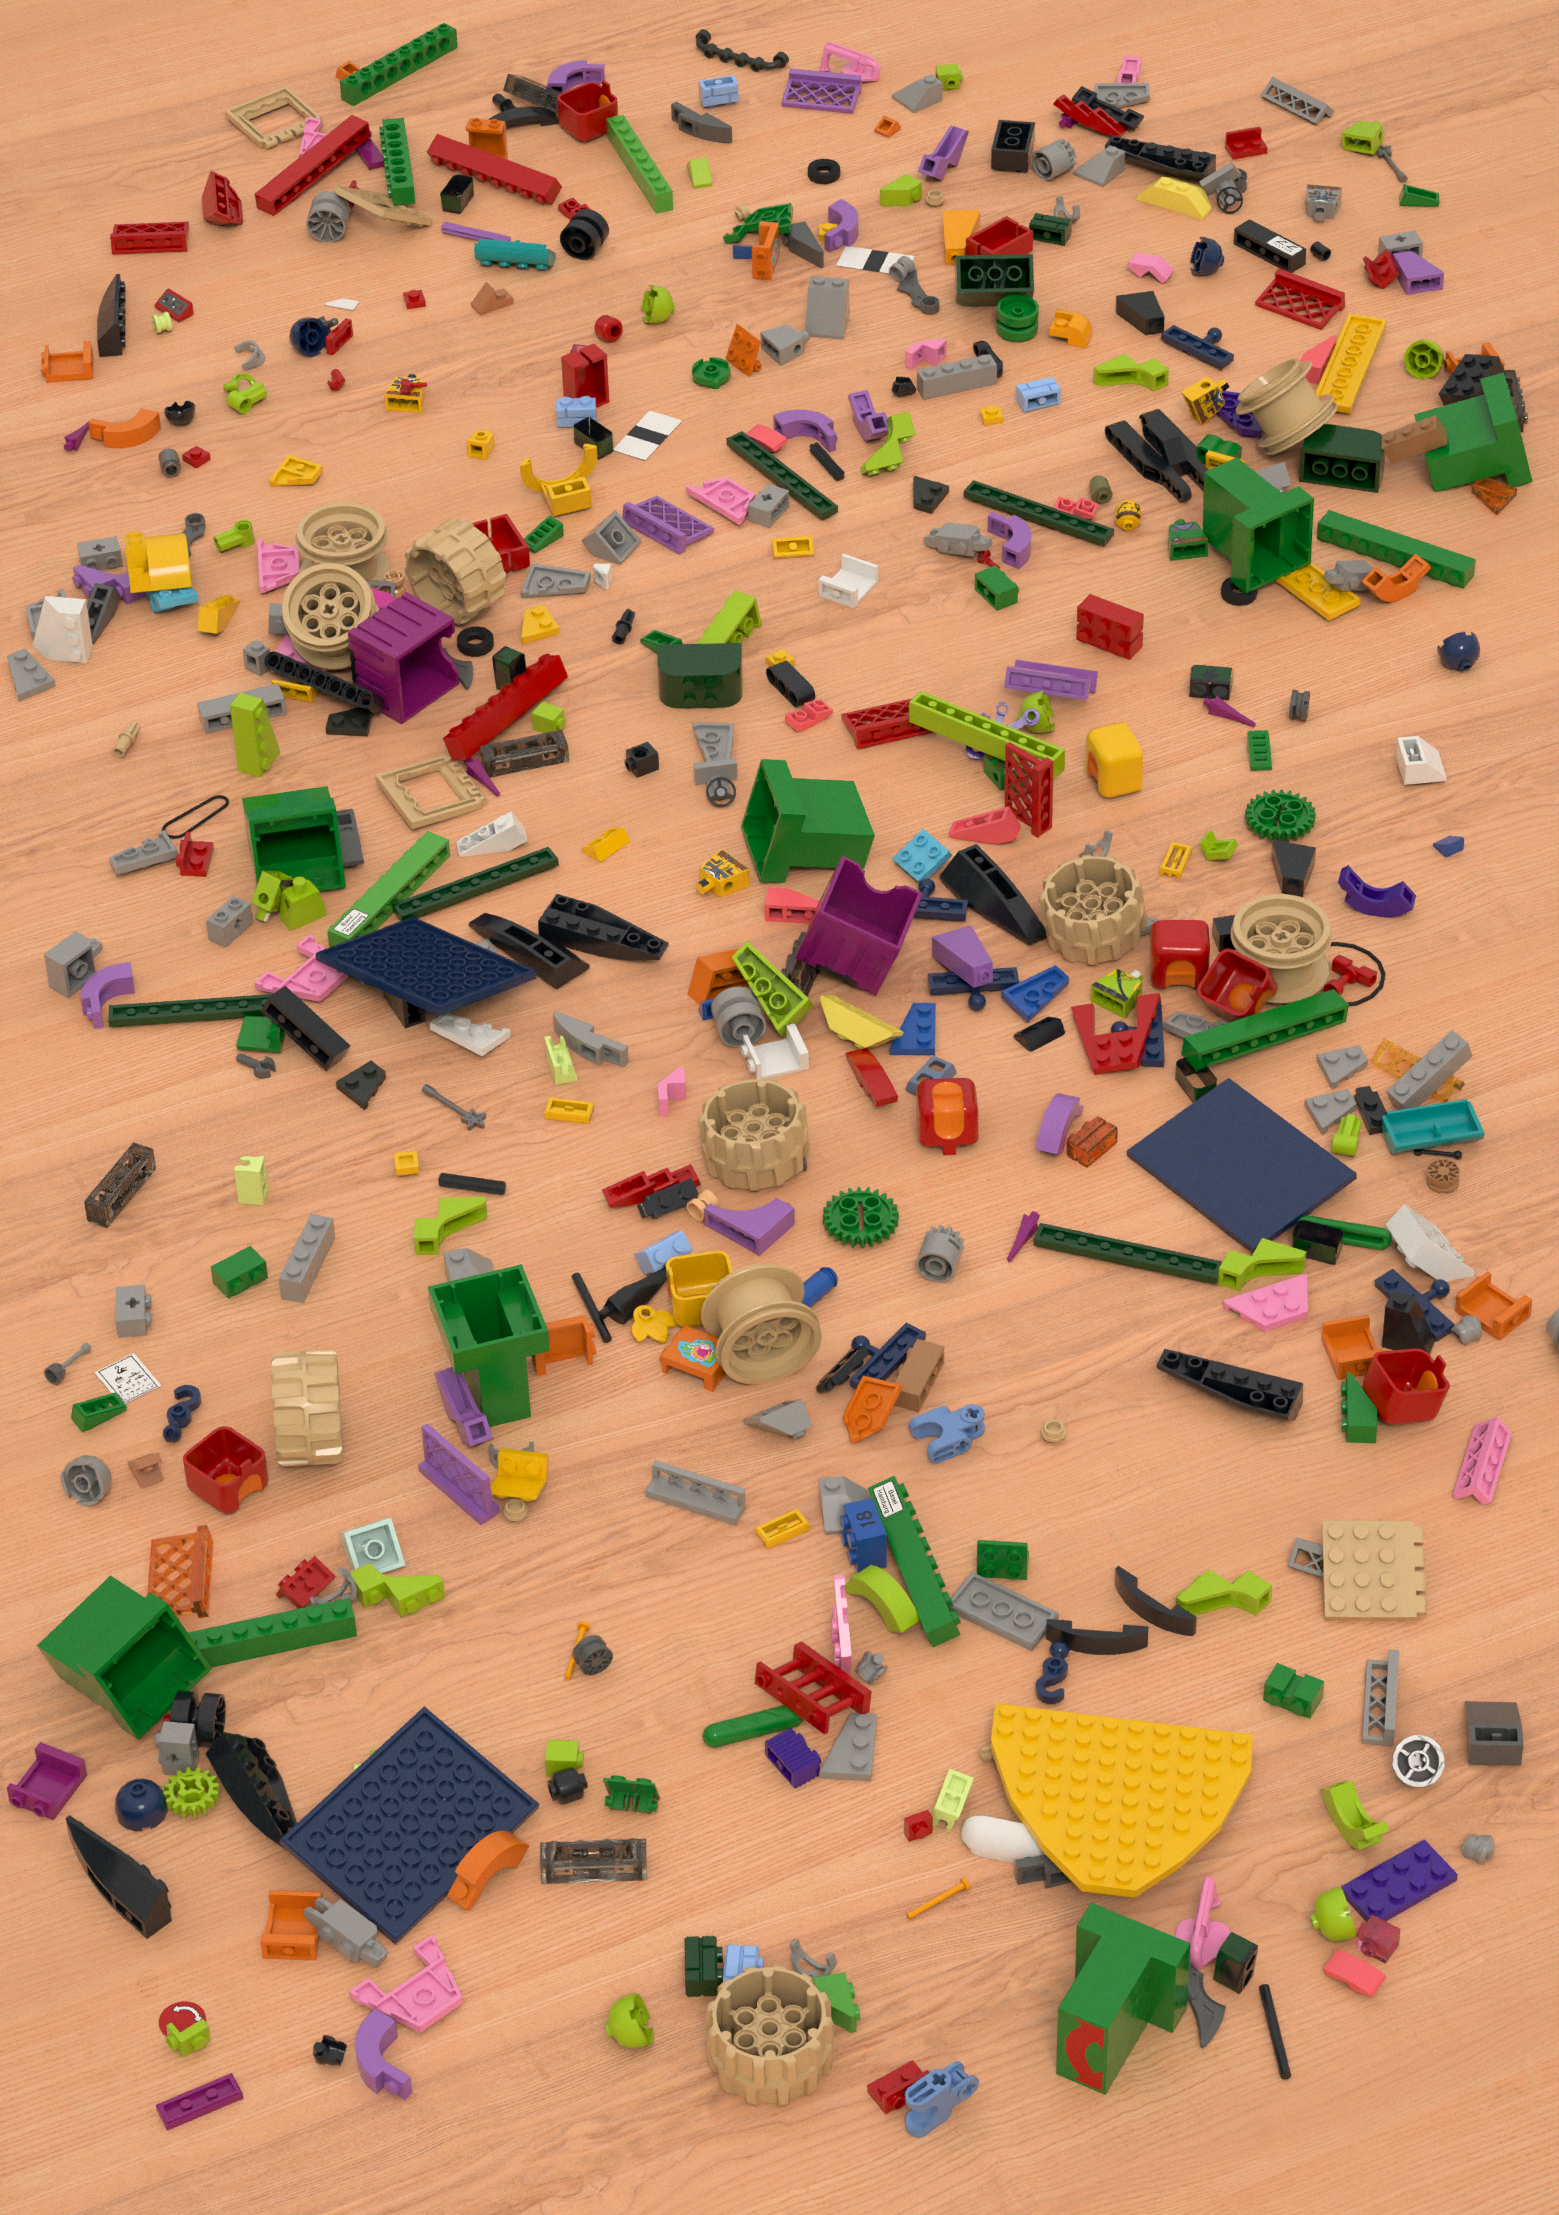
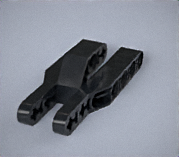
M1155 409L1139 416L1145 439L1160 455L1127 421L1123 420L1105 427L1106 438L1145 479L1163 485L1178 502L1182 503L1192 498L1191 489L1181 476L1187 475L1204 492V472L1208 471V469L1198 460L1196 445L1160 409Z

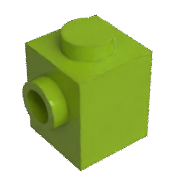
M936 65V78L942 82V90L960 89L963 74L962 70L959 71L958 65Z
M542 701L532 712L533 730L555 737L566 725L563 708Z
M547 1741L545 1756L546 1777H551L554 1772L574 1767L577 1771L579 1767L583 1768L584 1752H579V1741Z

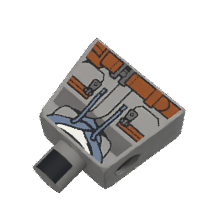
M1307 184L1305 199L1307 216L1313 217L1317 221L1333 219L1341 205L1342 187Z

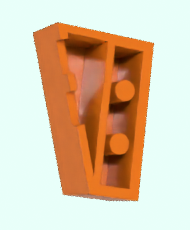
M740 948L697 957L688 990V995L700 1005L703 1001L715 999L719 993L726 989L749 985L732 958Z

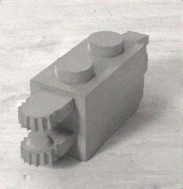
M947 522L942 528H933L930 531V535L923 539L924 544L927 546L938 548V553L972 557L977 552L987 551L992 546L991 537L980 535L978 526Z
M1364 560L1337 561L1333 570H1326L1323 578L1342 591H1366L1368 589L1361 581L1374 567H1371Z
M320 1897L314 1902L317 1910L309 1906L303 1911L304 1917L317 1928L316 1934L324 1942L331 1944L339 1950L344 1957L351 1959L356 1964L364 1960L375 1967H378L386 1960L388 1951L376 1940L377 1926L340 1899L333 1905L323 1899V1897Z

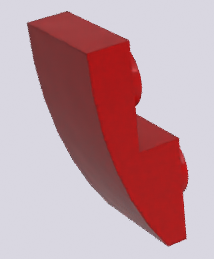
M574 198L558 204V210L570 220L579 210L590 209L586 204L580 205Z

